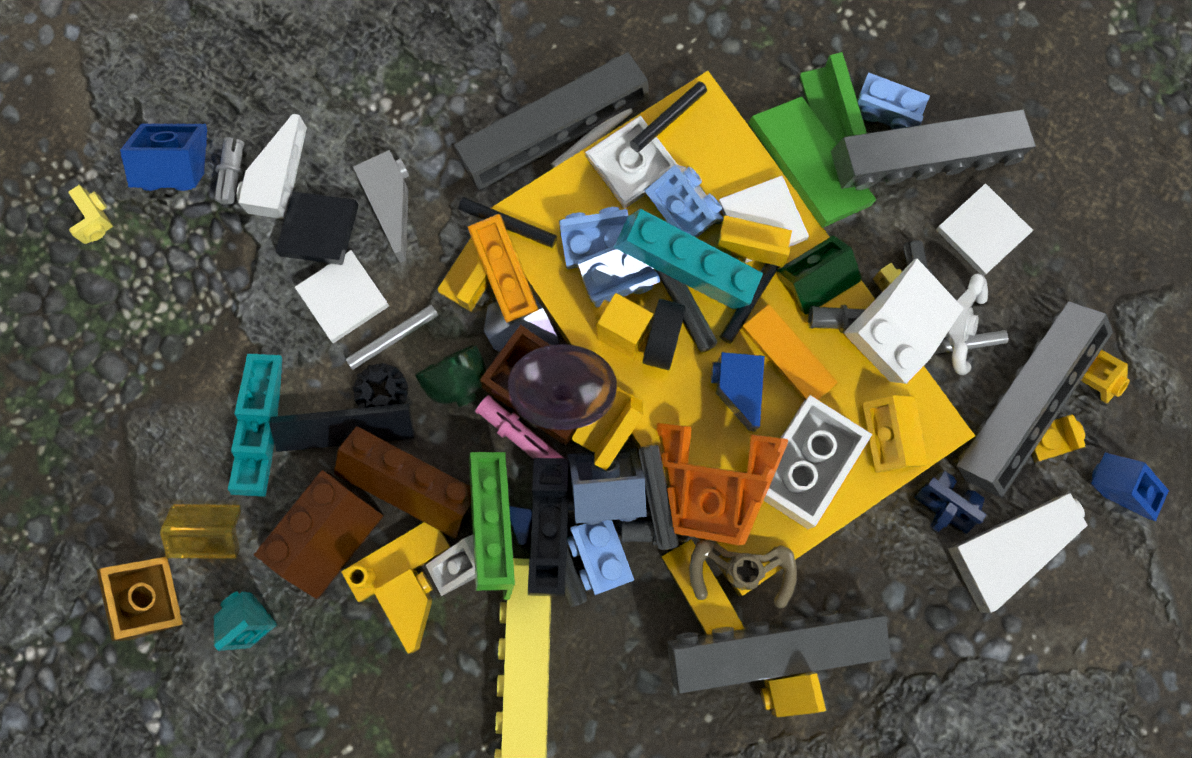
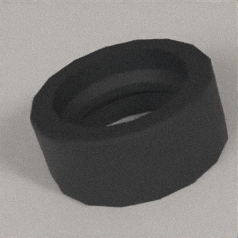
M664 299L658 300L642 361L643 364L670 370L686 305Z

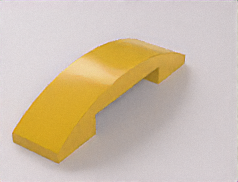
M692 539L661 556L706 635L712 634L713 629L720 627H732L734 631L745 629L705 560L703 562V579L708 596L704 600L696 598L690 583L689 573L691 555L696 546Z

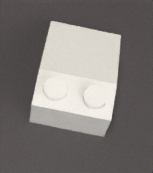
M914 259L843 333L889 382L907 384L931 359L962 312L963 307L918 259Z

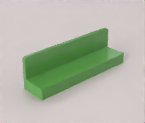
M843 52L830 55L824 68L801 73L800 80L807 104L836 144L844 137L867 134Z
M470 452L469 472L476 591L503 590V599L510 600L515 585L506 454L505 452Z

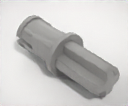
M231 137L223 139L220 164L215 167L218 177L214 199L223 205L234 203L238 177H241L243 174L240 165L245 143L237 139L234 151H232L233 138Z

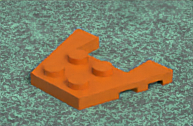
M657 423L658 436H662L665 452L661 454L663 467H667L670 488H667L674 533L733 545H745L787 447L788 439L751 435L747 472L688 464L692 427Z

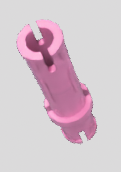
M490 395L486 396L476 408L475 412L477 414H480L498 429V435L502 438L504 436L509 438L531 458H564L519 421L520 416L515 412L510 414L492 399Z

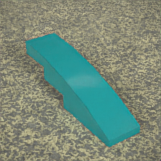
M247 354L234 413L238 421L231 449L234 456L228 491L231 495L266 497L274 449V440L269 423L271 417L278 416L282 373L281 355Z

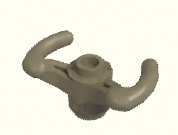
M702 539L697 542L691 555L689 567L690 583L697 599L704 600L708 596L703 579V562L709 557L726 571L727 580L731 585L741 590L757 588L759 581L765 577V573L778 565L782 566L784 570L783 581L774 599V604L777 608H784L793 595L797 581V565L791 549L779 545L765 555L728 552L717 541ZM722 555L724 558H731V559H730V560L728 561V563H727V562H725L723 559H721L719 556ZM761 561H762V562L769 561L770 563H768L767 565L763 566V564L761 563Z

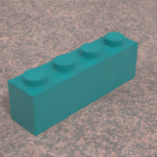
M639 209L627 217L614 246L615 249L732 309L751 304L763 275L762 272L643 209Z

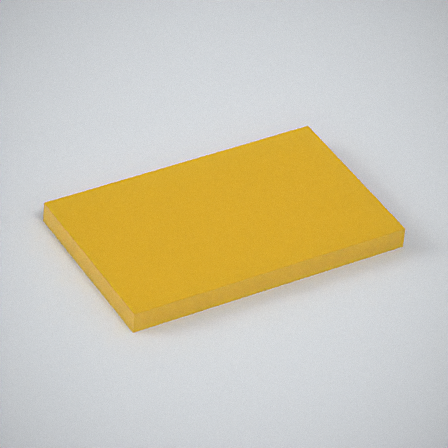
M706 71L497 203L491 209L557 235L554 247L550 248L507 230L531 291L580 364L604 382H610L643 401V416L630 434L637 448L658 445L660 454L665 453L662 436H658L657 423L690 426L692 430L688 464L747 472L751 435L781 438L804 400L742 329H740L731 344L719 337L736 309H732L687 286L717 340L716 346L706 352H701L683 321L670 370L642 363L649 334L635 358L632 359L597 339V327H595L597 319L595 315L599 307H596L590 300L579 269L566 268L559 220L565 219L567 215L582 212L585 215L598 214L600 210L608 207H618L619 210L624 209L588 161L585 152L640 115L647 125H650L697 82L701 81L706 85L707 92L657 136L675 162L680 166L686 168L690 166L702 180L700 187L706 195L712 194L718 202L723 197L783 176L809 235L806 241L789 247L790 254L785 265L830 238L710 72ZM647 194L625 208L628 210V215L643 209L667 222ZM722 222L720 224L714 223L697 238L717 248ZM732 256L737 260L743 262L741 257ZM754 260L745 263L758 271H761L765 265L763 262ZM776 271L745 323L769 304L838 382L819 401L866 431L868 430L863 403L892 395L914 396L928 461L926 466L875 472L870 441H868L815 527L806 529L763 501L745 545L717 542L728 552L765 555L772 551L774 547L781 545L791 549L796 560L965 444L975 435L925 366L907 384L889 382L839 329L809 328L808 314H804L801 311L794 291L780 281ZM661 279L660 282L653 285L651 290L645 293H632L624 296L626 299L652 312L653 318L659 299L673 302ZM861 280L820 307L840 308L841 305H847L848 309H867L875 298ZM722 352L765 356L760 427L756 431H748L716 394L717 383H711L712 363L718 362ZM663 467L667 488H670L667 467ZM722 555L719 556L721 559H723V560H724L725 562H727V563H728V561L731 559V558H724ZM761 561V563L763 564V566H765V565H767L768 563H770L769 561H766V562H762V561ZM718 565V567L726 577V571ZM778 565L765 573V577L759 581L758 585L783 569L782 566ZM732 586L738 596H743L751 591L741 590Z

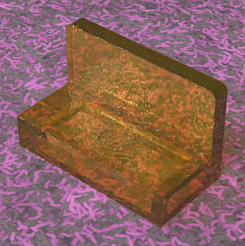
M172 505L160 530L166 558L236 559L240 550L235 529L241 515L240 505Z

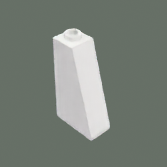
M1071 493L1055 497L948 548L980 613H992L998 610L1088 526L1083 518L1085 517V512L1082 505L1077 499L1072 497Z

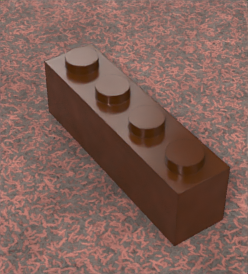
M356 426L338 449L335 475L456 539L471 517V490L469 485Z

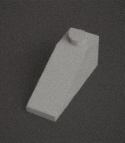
M390 150L353 166L397 259L402 263L406 261L408 187L404 179L409 177V174L401 158L394 160Z

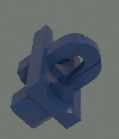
M942 470L917 491L914 498L936 513L930 523L932 529L939 533L944 526L947 527L951 523L967 534L976 524H981L987 515L981 511L985 499L977 492L967 490L962 497L952 491L956 480L955 477L945 470Z

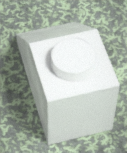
M473 535L462 539L426 564L441 596L475 579Z

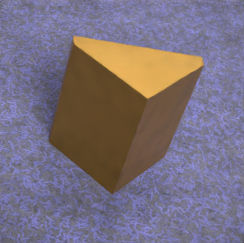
M167 556L97 570L112 641L133 640L183 624Z

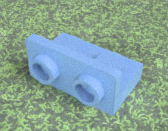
M868 72L857 102L864 120L870 122L878 121L889 125L892 129L919 126L922 123V115L930 95Z
M675 164L645 190L669 224L696 238L714 223L720 224L723 221V216L720 214L722 206L712 194L706 195L700 187L702 183L700 176L690 166L686 168Z
M608 207L600 210L598 214L585 215V213L577 212L567 215L565 219L559 220L566 268H578L577 260L614 246L629 216L628 210Z
M614 246L576 261L588 296L596 307H600L605 299L610 302L615 293L623 297L632 293L642 294L651 290L654 284L660 282L658 273L652 267L615 249Z
M612 520L602 521L594 525L582 524L570 527L573 535L569 536L567 541L573 557L580 555L585 569L580 570L579 574L586 591L593 588L594 594L598 595L634 581Z

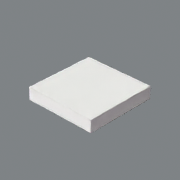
M641 115L585 152L588 161L624 209L646 194L645 190L675 164L678 165L657 137L640 152H636L631 148L630 141L648 126Z
M783 176L719 199V203L722 206L721 211L725 216L792 230L789 247L806 241L809 237ZM742 258L744 263L753 261L750 259Z
M985 183L939 225L936 231L974 269L985 276L1024 240L1033 229Z
M352 250L345 254L343 265L330 263L295 286L332 343H335L389 307V304Z

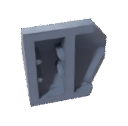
M534 294L533 296L539 310L509 323H506L498 301L488 305L484 333L494 350L501 352L520 324L553 347L560 343Z

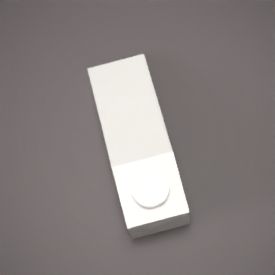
M291 115L245 171L243 182L241 181L238 184L237 200L248 214L285 219L307 130L300 115Z

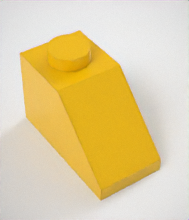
M411 568L373 590L408 654L420 648L432 604L429 592L433 590L424 572L418 574L415 569Z
M807 672L764 679L766 688L760 689L765 710L771 709L772 715L775 717L826 711L817 673Z

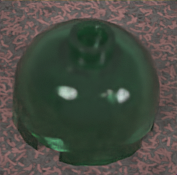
M471 345L444 357V360L435 365L433 363L415 374L423 391L434 402L443 405L456 402L458 407H462L477 398L474 392L482 386L480 379L486 372V366L477 345Z

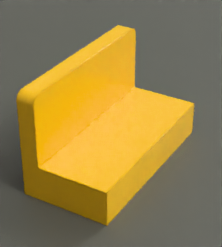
M724 215L717 249L728 255L783 267L790 254L789 244L792 230Z
M472 237L438 287V292L470 312H472L490 284Z
M606 382L572 434V440L594 452V465L607 471L642 418L643 401L610 382Z
M892 395L863 403L867 430L872 434L869 441L875 472L928 465L914 396Z

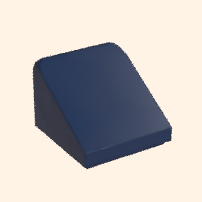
M509 506L510 521L520 546L526 547L529 543L532 528V511Z

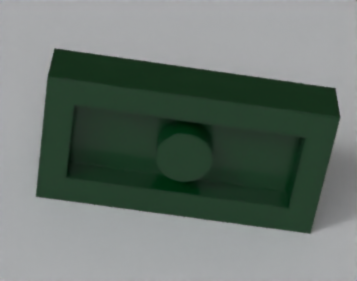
M834 235L776 270L780 281L794 291L799 307L804 314H809L810 306L820 307L862 280L852 248Z

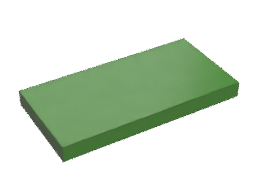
M803 97L753 115L749 120L748 124L822 228L872 206L877 200L869 188L864 190H856L855 187L841 189L831 155V150L837 144Z

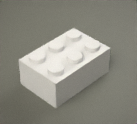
M810 395L802 403L781 438L788 439V444L764 501L806 529L815 527L872 434Z

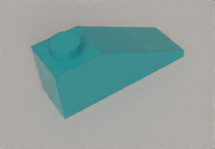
M238 591L234 592L221 602L220 606L222 609L214 615V646L218 651L251 648L278 624L252 592H241L240 594Z

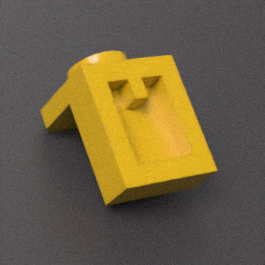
M1101 350L1081 381L1099 391L1101 401L1108 403L1114 395L1119 397L1126 390L1130 381L1127 378L1128 364Z
M1073 414L1053 421L1031 454L1034 463L1085 447L1083 426L1079 421H1076Z

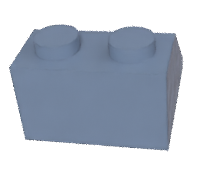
M636 448L620 450L607 471L594 465V452L568 454L572 502L576 523L594 525L606 520L632 521L638 517H647L645 477Z

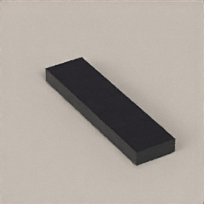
M409 403L271 417L269 423L276 452L341 446L356 426L384 441L414 439L415 432Z

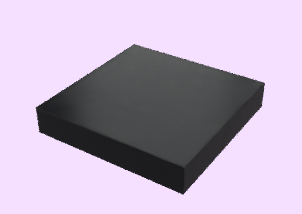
M292 192L275 252L280 257L343 265L359 204L354 199Z

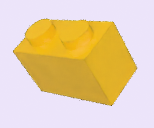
M615 293L610 302L606 299L602 302L595 315L597 319L595 327H597V339L634 359L650 332L653 313Z

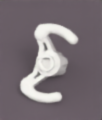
M974 274L971 277L968 289L957 300L963 307V310L944 337L947 338L953 349L952 365L954 371L959 375H966L971 370V364L966 361L968 347L965 341L968 340L969 335L975 336L979 320L978 315H973V308L971 306L974 301L978 304H984L988 299L987 281L981 274Z

